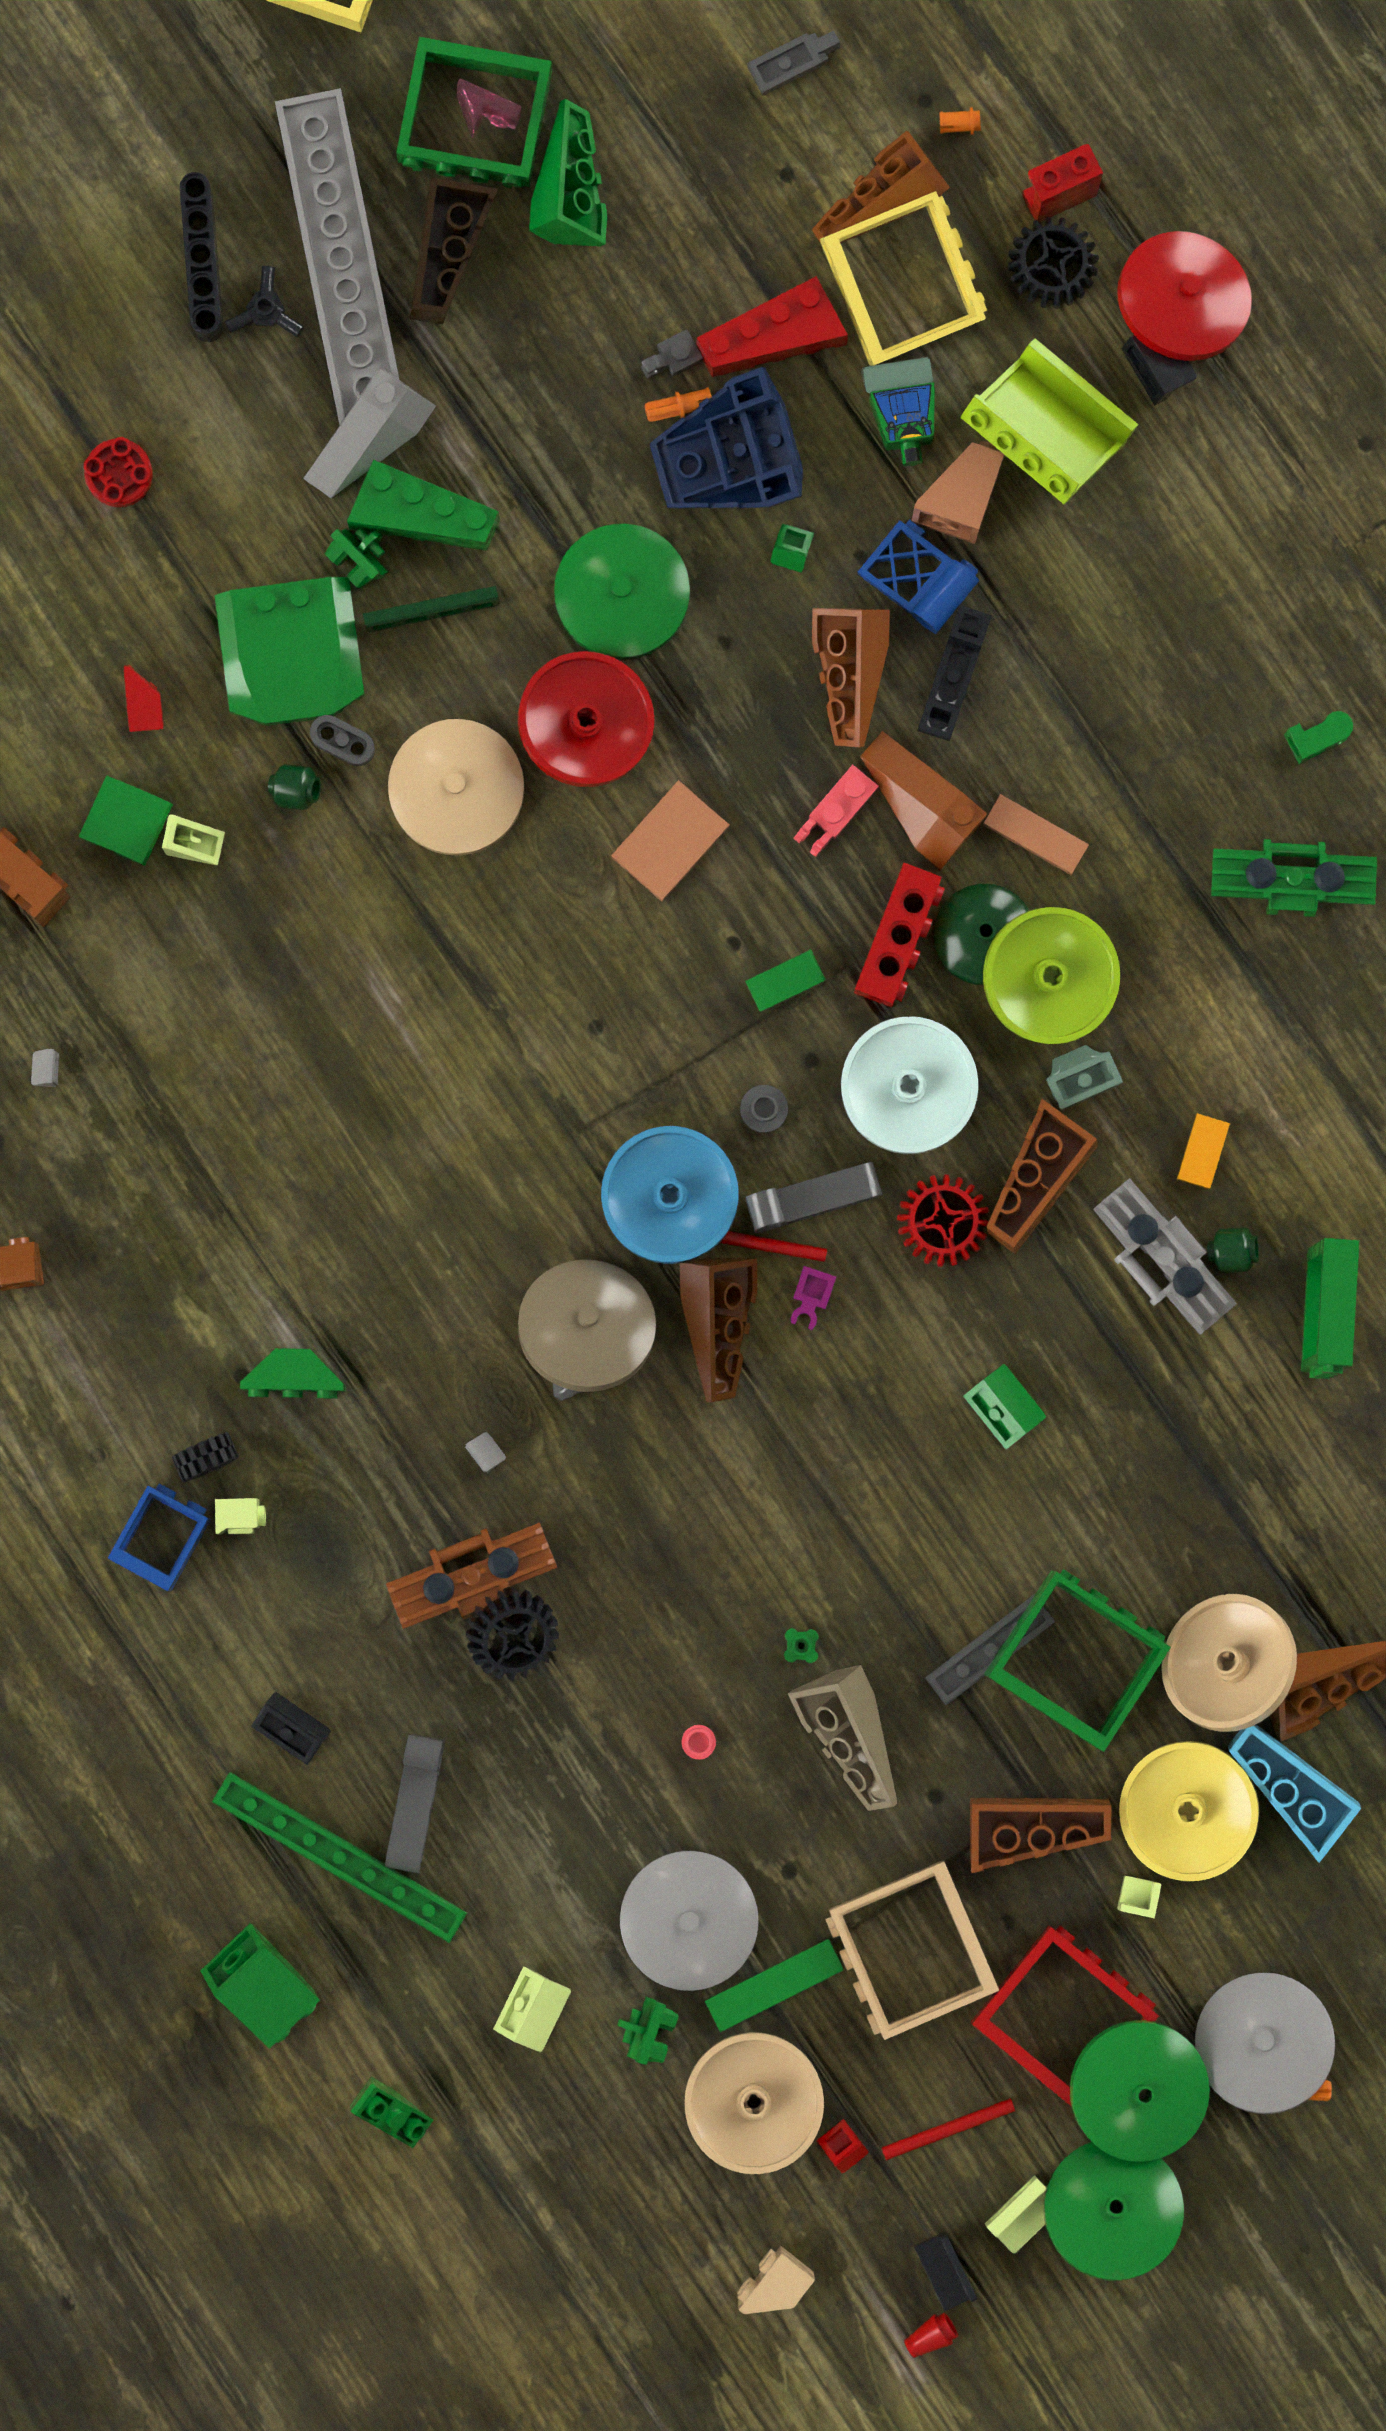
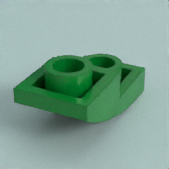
M810 949L749 978L745 982L761 1012L826 979Z

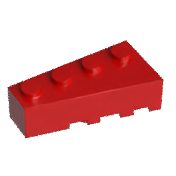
M816 276L697 337L696 346L703 357L710 375L716 377L753 368L755 365L783 361L788 357L801 354L808 355L830 347L846 346L848 334Z

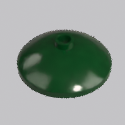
M975 884L955 892L942 905L934 924L933 940L940 961L958 979L970 984L984 986V962L993 939L1008 922L1030 910L1015 893L994 884ZM982 926H989L992 929V935L983 937L979 929Z

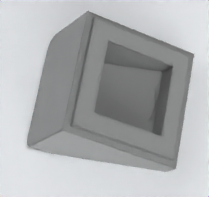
M45 1049L33 1053L32 1085L56 1087L58 1084L59 1054L54 1049Z
M487 1432L482 1433L465 1444V1448L484 1473L490 1472L506 1459L505 1454Z

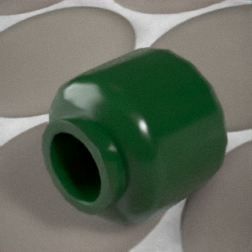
M283 764L277 769L275 774L270 776L268 792L270 795H273L274 802L278 807L307 810L320 797L321 781L311 767Z
M1244 1227L1219 1229L1215 1233L1214 1241H1208L1207 1253L1209 1262H1215L1217 1269L1221 1273L1249 1271L1253 1263H1257L1259 1260L1257 1236L1252 1235L1249 1229Z

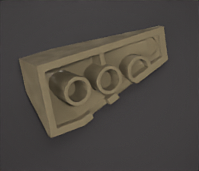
M858 1665L835 1670L790 1691L788 1695L801 1724L808 1733L814 1731L825 1746L822 1749L823 1753L828 1759L833 1756L844 1770L843 1779L866 1809L871 1811L894 1807L897 1804V1798L876 1698L862 1666Z

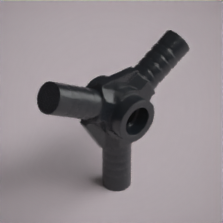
M262 266L260 291L255 293L246 306L247 311L226 320V326L229 332L233 333L251 323H254L256 326L272 327L277 324L298 338L304 326L284 313L285 309L277 293L274 292L275 267Z

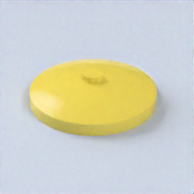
M1182 1741L1170 1743L1152 1751L1134 1767L1121 1793L1119 1815L1124 1837L1133 1853L1143 1864L1154 1872L1171 1879L1201 1881L1224 1873L1244 1856L1257 1831L1259 1802L1251 1778L1230 1754L1207 1743Z

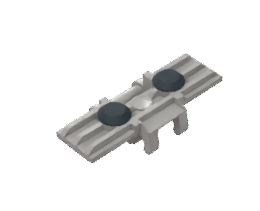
M1130 1178L1093 1209L1126 1248L1114 1261L1117 1264L1121 1263L1150 1296L1151 1300L1149 1302L1153 1306L1167 1296L1192 1327L1201 1335L1237 1304L1200 1260L1207 1253L1206 1249L1196 1241L1177 1216L1169 1222L1162 1217ZM1137 1248H1140L1145 1254L1148 1253L1165 1273L1164 1276L1169 1281V1285L1163 1290L1131 1254Z

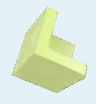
M1124 1875L1117 1909L1127 1913L1155 1918L1161 1884Z

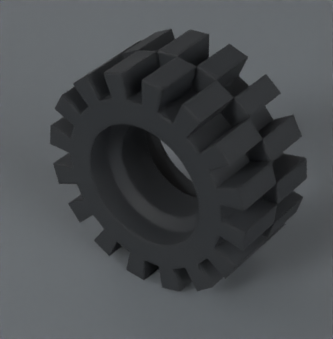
M225 1432L190 1446L171 1458L182 1483L226 1466L238 1459L239 1456L229 1433Z

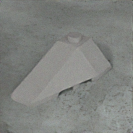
M379 367L303 479L330 498L334 497L366 473L373 460L382 461L414 437L436 405L382 367Z

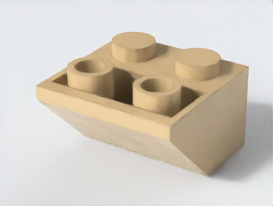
M782 2246L776 2252L770 2249L758 2265L761 2272L755 2280L749 2277L738 2290V2309L743 2314L794 2308L815 2281L814 2272Z

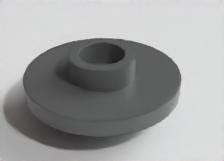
M758 1085L751 1088L744 1095L740 1106L741 1117L744 1123L756 1132H772L778 1129L786 1120L788 1103L783 1093L777 1088L770 1085Z

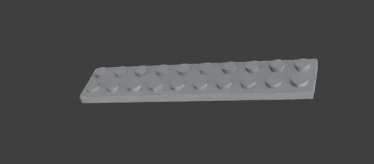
M341 88L275 101L339 425L379 367H382L399 379Z

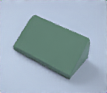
M928 357L867 366L861 369L867 393L933 382L931 363Z

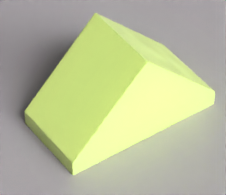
M169 815L162 849L168 856L218 865L225 832L176 815Z

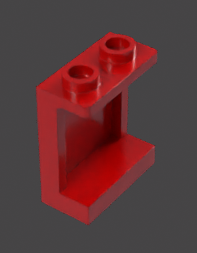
M1084 144L1028 171V177L1033 186L1023 190L1022 196L1034 220L1042 222L1049 216L1053 217L1097 196L1103 171L1090 145Z

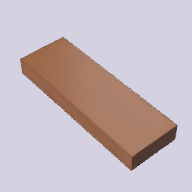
M1001 794L983 823L985 827L1070 875L1073 874L1089 846L1084 841Z

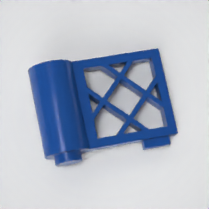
M910 519L906 524L899 520L859 569L858 575L911 614L924 628L937 634L979 582V579L976 577L978 570L964 559L961 562L952 560L924 539L925 531ZM902 532L912 540L913 551L894 554L892 543ZM917 544L924 550L917 551ZM889 548V553H890V554H889V555H883V554L887 551V549ZM934 556L942 563L934 572L920 574L918 557ZM914 558L916 574L896 577L894 560ZM891 561L892 577L877 579L869 573L876 563ZM928 579L921 587V580ZM917 581L918 592L910 602L898 594L897 583ZM887 584H893L894 591Z

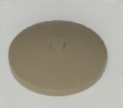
M597 1260L569 1261L543 1273L527 1290L520 1306L518 1318L519 1341L532 1367L550 1382L569 1390L595 1392L613 1388L635 1375L650 1355L656 1331L654 1308L643 1286L623 1269Z

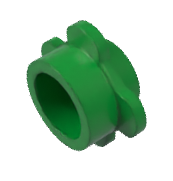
M791 1628L786 1631L787 1650L784 1652L785 1659L790 1663L796 1660H805L807 1663L815 1662L818 1658V1653L815 1651V1643L819 1639L818 1633L813 1629H809L807 1632H797L796 1629ZM800 1642L805 1645L803 1649L798 1648Z

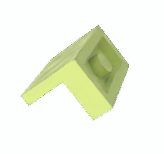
M523 1966L493 2030L513 2042L539 2052L543 2051L571 1993V1989Z
M1035 2175L985 2223L992 2234L998 2237L1012 2253H1016L1045 2225L1044 2198L1047 2187Z

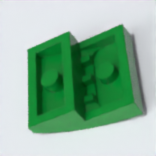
M106 775L79 834V838L145 866L173 804Z

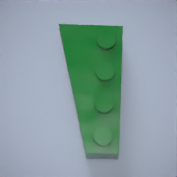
M373 460L348 517L347 524L349 530L357 531L362 527L368 532L378 530L385 536L395 535L412 538V540L441 542L445 545L487 551L500 522L499 511Z

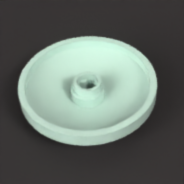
M898 1017L872 1027L854 1044L847 1056L842 1071L841 1094L844 1108L850 1121L868 1141L894 1153L918 1154L943 1146L964 1128L975 1108L978 1095V1075L975 1062L968 1048L950 1029L926 1018Z

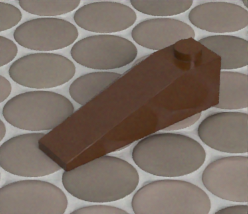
M703 1258L680 1262V1298L706 1402H716L735 1398L743 1363L740 1348L743 1334L749 1335L751 1324L746 1322L750 1303L756 1302L758 1292L757 1258Z

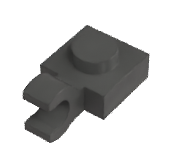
M686 329L657 344L660 354L643 360L641 362L643 365L641 369L647 379L666 369H669L672 377L701 363L703 357Z

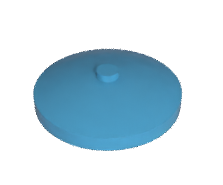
M663 1126L648 1129L633 1136L617 1150L610 1160L603 1177L601 1200L606 1221L612 1233L624 1247L637 1256L649 1261L676 1264L699 1258L711 1251L722 1241L735 1219L739 1202V1191L733 1166L724 1151L714 1141L692 1129L678 1126Z

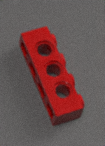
M903 863L855 987L854 994L891 1008L895 1000L902 1002L908 986V982L903 981L907 968L914 970L921 952L915 949L919 936L926 939L933 919L927 918L931 905L939 906L945 888L939 886L942 879L941 876ZM909 897H916L922 902L923 908L917 913H910L905 909L904 901ZM898 928H903L909 932L911 940L904 945H899L893 941L891 933ZM884 960H892L897 964L898 972L894 976H885L879 969L880 963Z

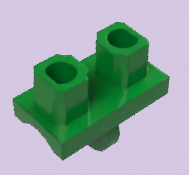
M361 527L355 532V535L359 538L358 540L348 528L342 531L336 529L330 535L334 541L326 550L325 555L337 566H341L349 556L357 563L347 575L348 579L357 588L365 587L374 579H382L389 572L375 558V556L380 558L385 553L378 545L383 536L378 530L369 535Z
M645 1997L641 2011L633 2008L629 2020L619 2018L617 2026L626 2029L622 2042L630 2044L627 2057L644 2065H647L648 2061L663 2063L668 2051V2045L656 2041L655 2038L659 2028L668 2031L675 2029L679 2017L678 2014L666 2008V2005L660 2001Z

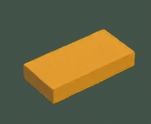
M1196 1114L1177 1180L1206 1189L1211 1188L1230 1123Z

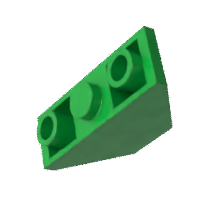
M275 1348L240 1382V1389L248 1391V1397H269V1391H283V1398H303V1392H317V1398L337 1399L338 1392H346V1385L311 1349Z
M372 2076L350 2104L351 2112L355 2116L412 2148L424 2136L426 2130L434 2121L391 2087Z

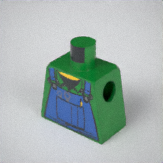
M934 382L870 392V406L885 449L887 451L901 449L903 466H914L923 463L921 446L932 444L934 439Z

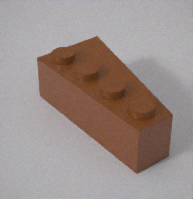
M1043 1099L1039 1104L1023 1146L1013 1164L1012 1171L986 1227L988 1235L1014 1254L1018 1252L1098 1147L1097 1139Z
M970 1798L971 1873L984 1871L983 1869L999 1865L1001 1867L1013 1864L1016 1861L1033 1857L1047 1856L1050 1853L1062 1850H1072L1111 1840V1803L1109 1799Z

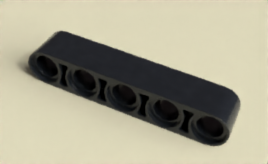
M191 172L186 174L180 182L190 322L198 339L203 342H213L223 333L213 193L205 175L199 172ZM193 186L205 188L204 193L199 197L188 195V191ZM202 218L208 221L206 227L202 230L190 228L195 219ZM200 251H206L210 253V257L205 263H196L193 261L195 254ZM209 284L213 287L209 295L203 297L196 294V290L200 285ZM212 317L215 319V324L212 328L205 330L198 327L201 319Z

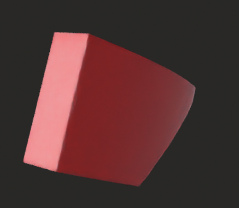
M124 665L129 732L163 729L161 694L157 691L158 687L144 679L131 665Z

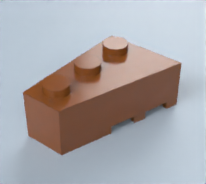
M2 827L0 830V889L44 927L71 898L65 891L69 885L55 872L49 876L40 868L43 862L29 849L23 853L15 846L18 839L5 827Z

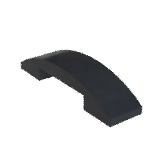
M959 605L917 731L950 742L992 615Z

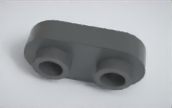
M331 715L320 716L311 725L310 736L317 748L353 766H363L372 760L375 746L372 738L367 733ZM325 729L334 731V736L329 740L322 738V732ZM356 744L364 746V752L360 755L352 753V748Z

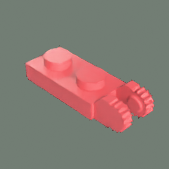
M852 765L809 815V820L793 839L798 843L804 841L817 824L826 832L813 844L810 851L815 857L818 856L832 838L836 839L879 786Z

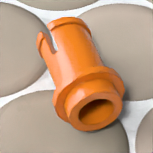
M970 107L969 111L939 112L940 134L970 131L971 135H974V131H981L980 110L973 111V107Z

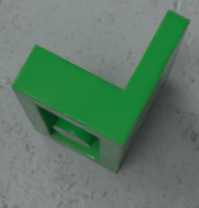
M1002 1364L963 1396L1005 1449L1013 1445L1046 1418L1045 1413L1005 1364Z

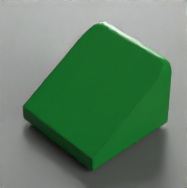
M782 523L773 548L771 563L802 572L814 533Z

